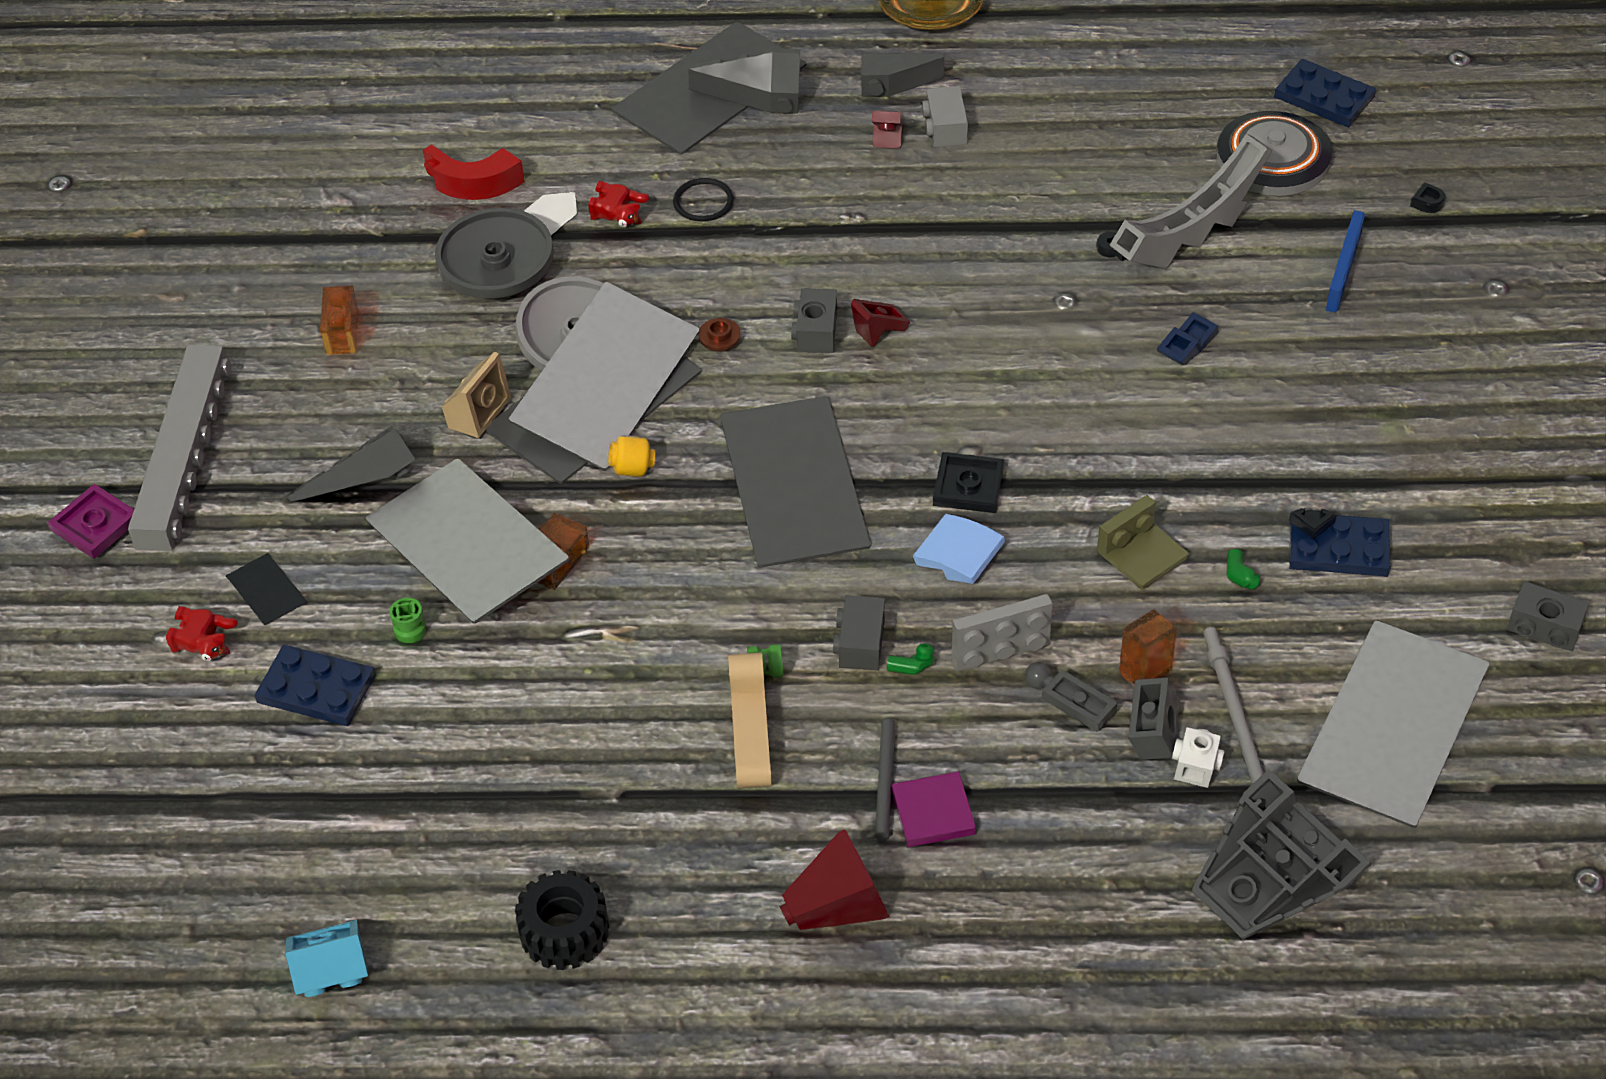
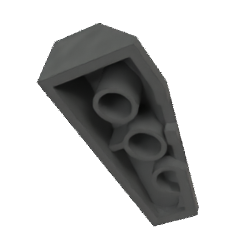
M772 48L763 50L761 55L749 57L748 54L738 55L736 60L725 62L722 59L689 65V90L770 113L798 114L799 49Z

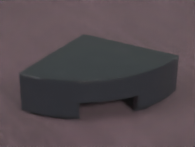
M1300 508L1290 513L1289 518L1291 523L1314 539L1335 523L1337 515L1326 509H1321V511H1305L1306 508Z

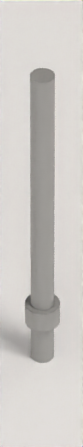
M1208 627L1203 631L1209 649L1207 657L1210 666L1216 671L1253 784L1264 773L1228 667L1230 659L1227 650L1221 645L1216 628Z

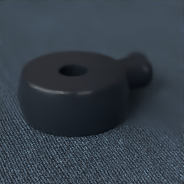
M1102 233L1096 242L1098 253L1104 257L1112 258L1117 256L1120 261L1126 260L1122 254L1110 246L1116 233Z

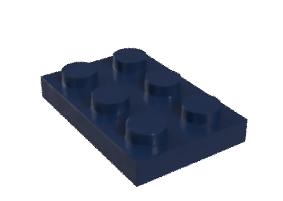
M1301 59L1275 88L1274 98L1349 128L1374 99L1376 88L1311 61Z
M1337 515L1335 523L1314 539L1290 522L1289 569L1388 577L1390 570L1389 519Z
M283 644L257 689L255 699L259 704L348 727L376 674L374 667Z

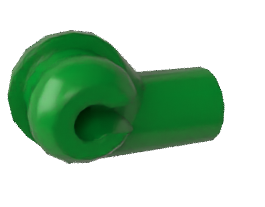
M1229 550L1227 554V578L1242 588L1256 589L1261 581L1259 574L1254 573L1252 568L1243 564L1244 553L1241 550Z

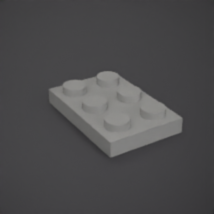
M1048 594L952 620V664L955 670L976 668L984 663L998 659L1004 660L1016 654L1030 650L1036 651L1050 645L1052 602Z

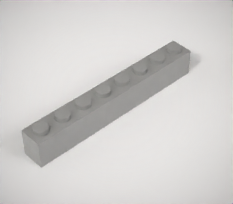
M187 344L128 527L135 549L172 551L176 538L179 539L181 536V521L183 515L187 514L189 510V495L191 490H195L196 472L198 467L202 466L204 460L203 449L205 444L210 442L211 423L217 419L218 400L224 396V381L231 373V361L229 358H226L223 346Z

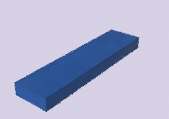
M1356 210L1353 212L1329 289L1326 311L1336 313L1339 310L1362 235L1365 219L1364 212Z

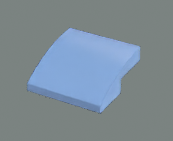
M945 514L915 552L913 558L917 566L943 570L947 580L973 584L1005 543V538L996 531L977 522Z

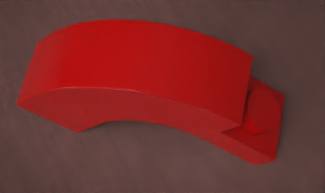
M432 144L423 149L425 170L431 177H434L436 190L447 196L465 200L488 199L505 194L525 182L522 161L504 148L476 162L454 160Z

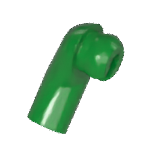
M926 643L919 644L916 654L909 658L889 655L887 671L909 675L920 673L933 664L935 660L933 655L934 647Z

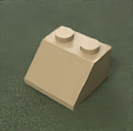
M492 353L475 366L469 375L462 380L453 394L446 399L442 409L448 429L479 438L512 397L499 353Z

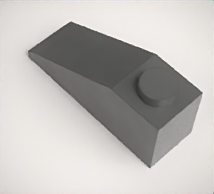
M944 53L862 54V97H889L944 78Z

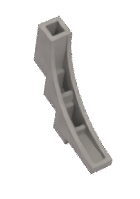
M1246 134L1229 159L1202 188L1186 201L1158 216L1139 221L1124 220L1110 246L1129 261L1167 269L1182 244L1200 248L1215 223L1230 227L1234 225L1247 204L1243 199L1273 150L1252 135Z

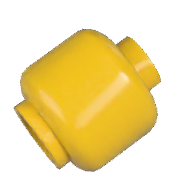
M621 435L616 439V442L612 441L610 443L608 466L613 467L617 475L642 477L646 474L648 468L654 467L655 449H650L649 441L645 437Z

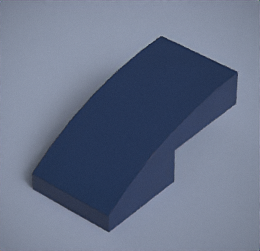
M1193 312L1179 329L1176 327L1172 329L1157 347V352L1184 365L1199 354L1219 332L1218 325Z

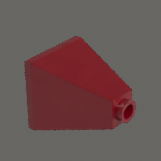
M845 829L836 834L782 894L785 904L780 906L789 926L796 922L799 930L862 923L890 917Z

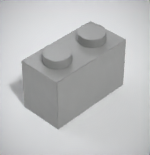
M960 86L927 89V98L925 101H922L923 118L928 117V119H925L926 135L932 136L933 146L942 147L967 144L968 122Z

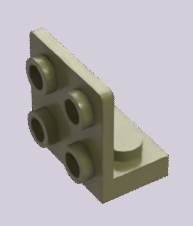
M1148 495L1100 525L1097 552L1140 589H1144L1188 559V552L1154 524L1156 502Z

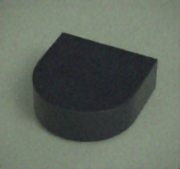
M1424 182L1412 197L1410 207L1426 213H1436L1443 209L1446 195L1440 188Z

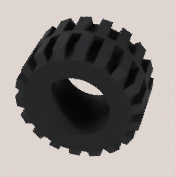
M555 870L551 876L547 877L545 873L538 876L539 881L536 883L530 881L526 885L527 892L521 891L518 896L519 904L515 906L519 937L525 953L529 952L530 959L535 963L541 960L543 967L549 969L551 965H556L557 970H565L566 965H572V969L580 967L579 962L583 960L586 963L593 960V952L599 954L603 949V942H607L609 936L606 902L603 892H600L599 885L595 881L590 883L589 876L585 874L579 877L576 876V871L568 870L567 874H561L560 870ZM571 913L579 916L574 922L565 926L546 924L550 918L558 914Z

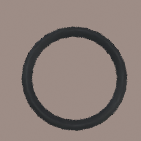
M697 178L687 181L676 190L673 204L676 211L683 217L693 221L705 222L725 215L730 210L734 197L731 189L725 183L712 178ZM713 184L722 188L727 194L728 199L725 207L719 212L712 215L697 216L687 213L682 209L679 204V197L690 186Z

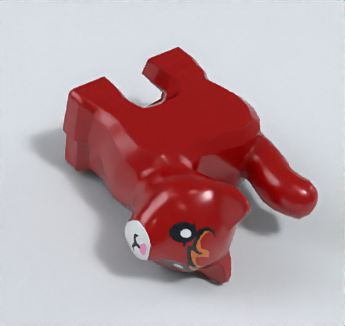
M598 181L596 192H599V197H591L588 203L591 220L602 218L609 221H617L621 227H630L634 224L642 223L638 210L640 204L649 201L648 194L630 190L622 184H609L604 181Z
M178 606L175 620H181L179 629L169 628L166 634L167 644L171 652L186 650L192 653H200L205 661H211L222 655L230 654V650L224 641L225 635L214 633L217 626L228 630L236 628L238 622L235 618H226L225 616L212 613L208 609L193 610L188 607Z

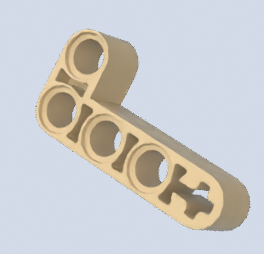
M762 652L728 655L737 788L772 786Z

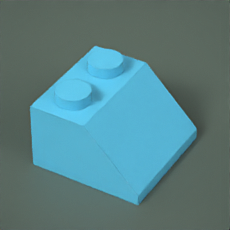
M357 920L286 938L285 954L295 995L304 993L305 997L320 995L326 992V987L340 984L342 988L351 987L361 983L362 978L368 976Z

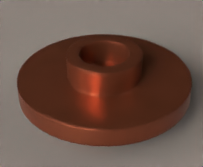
M726 318L708 320L700 327L698 333L700 343L705 348L713 351L731 349L739 342L741 337L739 326L734 321Z

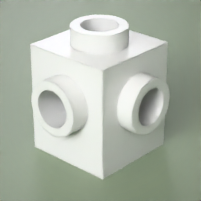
M1187 727L1184 739H1176L1172 759L1178 760L1174 780L1208 788L1213 769L1220 771L1224 750L1218 749L1221 736L1212 734L1205 729Z

